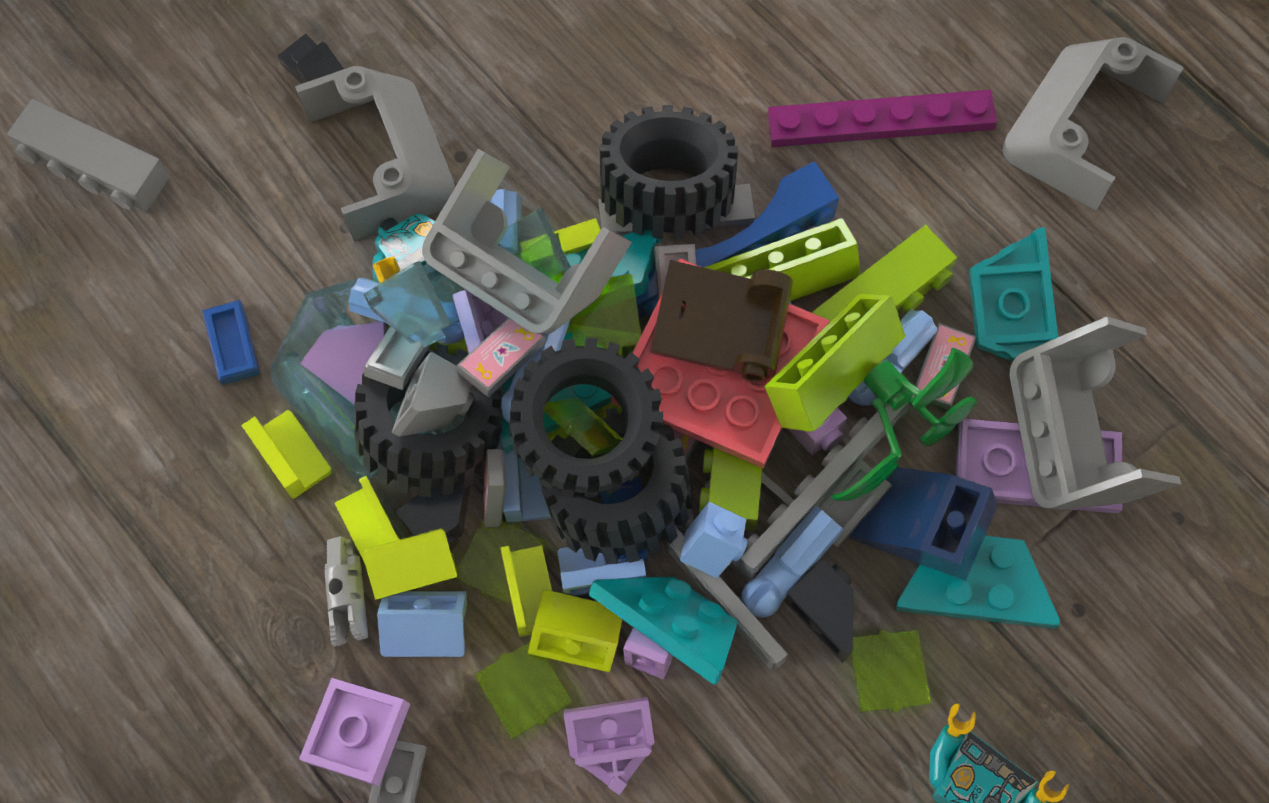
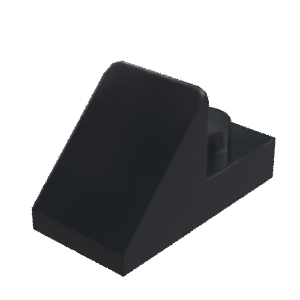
M306 33L278 55L280 63L301 84L344 69L325 42L317 45Z

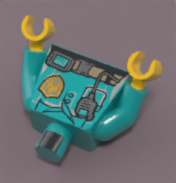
M422 213L414 214L401 223L394 218L385 219L379 226V236L375 240L378 253L373 257V281L380 283L381 287L394 283L397 289L421 296L447 280L448 277L427 264L422 254L423 242L436 220H432Z
M954 704L951 707L948 717L949 725L944 726L930 751L929 781L935 788L932 795L934 801L937 803L1059 802L1064 798L1069 789V784L1064 786L1063 790L1057 792L1051 790L1047 784V781L1055 776L1056 771L1047 772L1039 784V789L1034 788L1038 783L1037 780L971 732L975 725V712L971 714L969 721L959 722L955 715L959 710L960 704Z

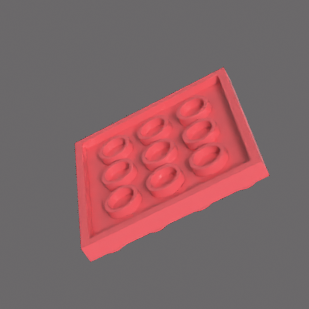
M680 258L678 260V262L697 266ZM661 295L633 354L640 359L637 366L638 369L643 372L648 368L654 376L651 384L653 390H660L662 401L659 411H664L662 425H669L675 431L764 469L782 429L765 389V385L773 377L766 378L765 382H751L743 379L741 374L650 353L662 299ZM789 304L776 374L826 327L830 320ZM611 396V403L620 406L615 398Z

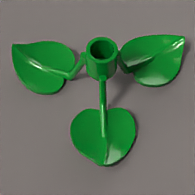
M951 348L946 363L923 390L910 383L889 360L880 363L867 374L863 382L877 397L872 402V405L878 410L891 447V453L856 484L841 493L832 494L831 497L834 500L852 501L868 495L878 488L899 466L897 461L902 454L885 407L890 406L895 411L908 402L933 425L920 438V442L924 446H932L942 440L955 428L956 424L960 423L970 414L977 404V400L974 397L963 399L953 406L941 419L934 417L925 408L933 400L943 397L970 374L973 369V361L967 354L956 348Z

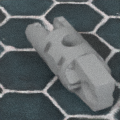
M342 536L327 540V564H325L324 573L330 640L333 646L344 645L348 639L347 615L350 631L354 639L362 640L368 638L360 557L356 555L352 540Z

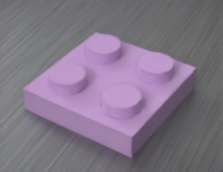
M331 678L299 760L379 787L410 703L401 698Z

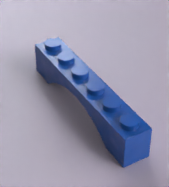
M814 161L781 179L775 196L765 211L749 227L728 240L711 247L695 250L696 265L704 268L802 233L813 226L816 228L827 224L836 214L839 196ZM655 263L653 270L648 274L649 283L646 293L626 300L627 305L637 320L645 315L651 317L658 303Z

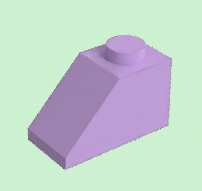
M633 627L623 648L625 665L664 680L673 655Z

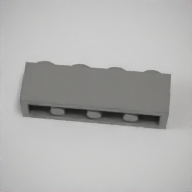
M31 99L6 134L16 146L15 153L23 160L31 164L39 161L45 164L47 169L62 179H67L70 176L78 180V183L87 191L96 195L101 191L109 195L110 199L117 205L127 210L134 207L146 213L170 178L159 158L34 99Z

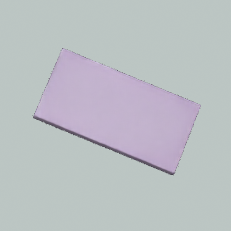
M963 419L958 423L956 476L992 488L996 503L1041 507L1037 504L1032 494L1019 423ZM1101 430L1107 463L1122 462V432ZM1122 504L1074 508L1071 510L1119 514L1122 511Z

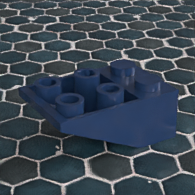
M897 467L886 479L892 487L849 535L850 539L966 581L997 508L992 488L951 474Z

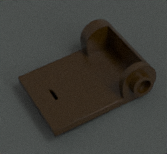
M670 260L650 353L738 373L747 381L765 382L766 378L773 377L776 374L793 284L792 278L785 273L767 269L757 270L753 272L751 278H746Z

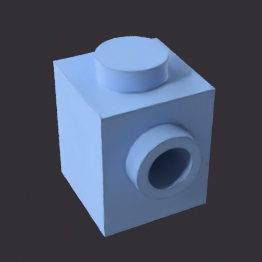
M708 502L685 532L680 561L718 578L732 560L737 562L742 557L746 549L747 539L744 538L746 519Z

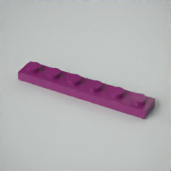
M992 90L768 107L767 112L771 147L994 130L997 124Z

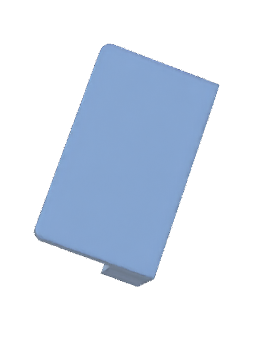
M500 433V449L504 452L506 488L503 510L506 521L519 522L552 519L541 491L542 486L540 485L539 476L534 474L531 477L524 469L523 459L521 457L517 458L514 450L505 453L501 444Z
M569 547L558 550L564 594L575 597L588 595L592 582L596 579L646 578L643 559L632 563L606 564L602 553H599L596 561L585 558L582 548L577 553Z
M405 591L383 597L377 613L381 655L384 657H462L465 653L464 620L467 609L466 591Z

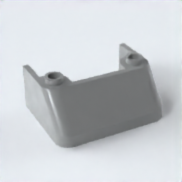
M1125 37L1069 45L1063 49L1008 133L1002 148L1003 155L1010 164L1096 211L1113 183L1115 176L1081 158L1088 147V135L1081 126L1068 120L1099 70L1163 104L1184 67Z
M353 66L295 86L309 123L375 100L396 153L397 159L383 163L374 173L373 183L378 195L341 208L354 242L377 234L380 224L385 219L394 218L401 223L414 214L422 213L427 216L443 209L455 189V184L417 88L412 81L365 67Z
M477 149L427 234L422 246L423 257L428 265L526 330L540 335L550 334L600 296L632 242L602 227L582 262L571 266L564 273L560 282H555L498 245L507 230V217L504 211L490 202L510 166Z
M1104 317L1021 353L1014 359L1010 368V381L1032 494L1037 504L1041 507L1064 510L1123 504L1181 485L1179 476L1145 469L1137 470L1135 466L1126 462L1107 463L1092 391L1105 386L1112 379L1116 367L1113 350L1147 336L1146 328L1111 317Z

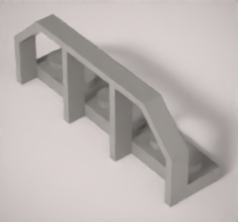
M908 402L895 411L890 406L885 407L892 427L901 417L905 418L912 406ZM878 412L870 420L863 417L858 421L848 434L852 439L844 448L837 444L829 451H825L828 455L821 463L825 468L816 478L810 474L800 483L794 492L798 496L795 500L762 472L761 489L780 506L767 520L770 527L761 537L754 533L747 540L743 556L737 562L732 560L729 564L744 580L749 582L756 577V573L775 554L777 549L814 506L818 507L859 458L863 459L886 435ZM710 480L705 484L704 488H710Z

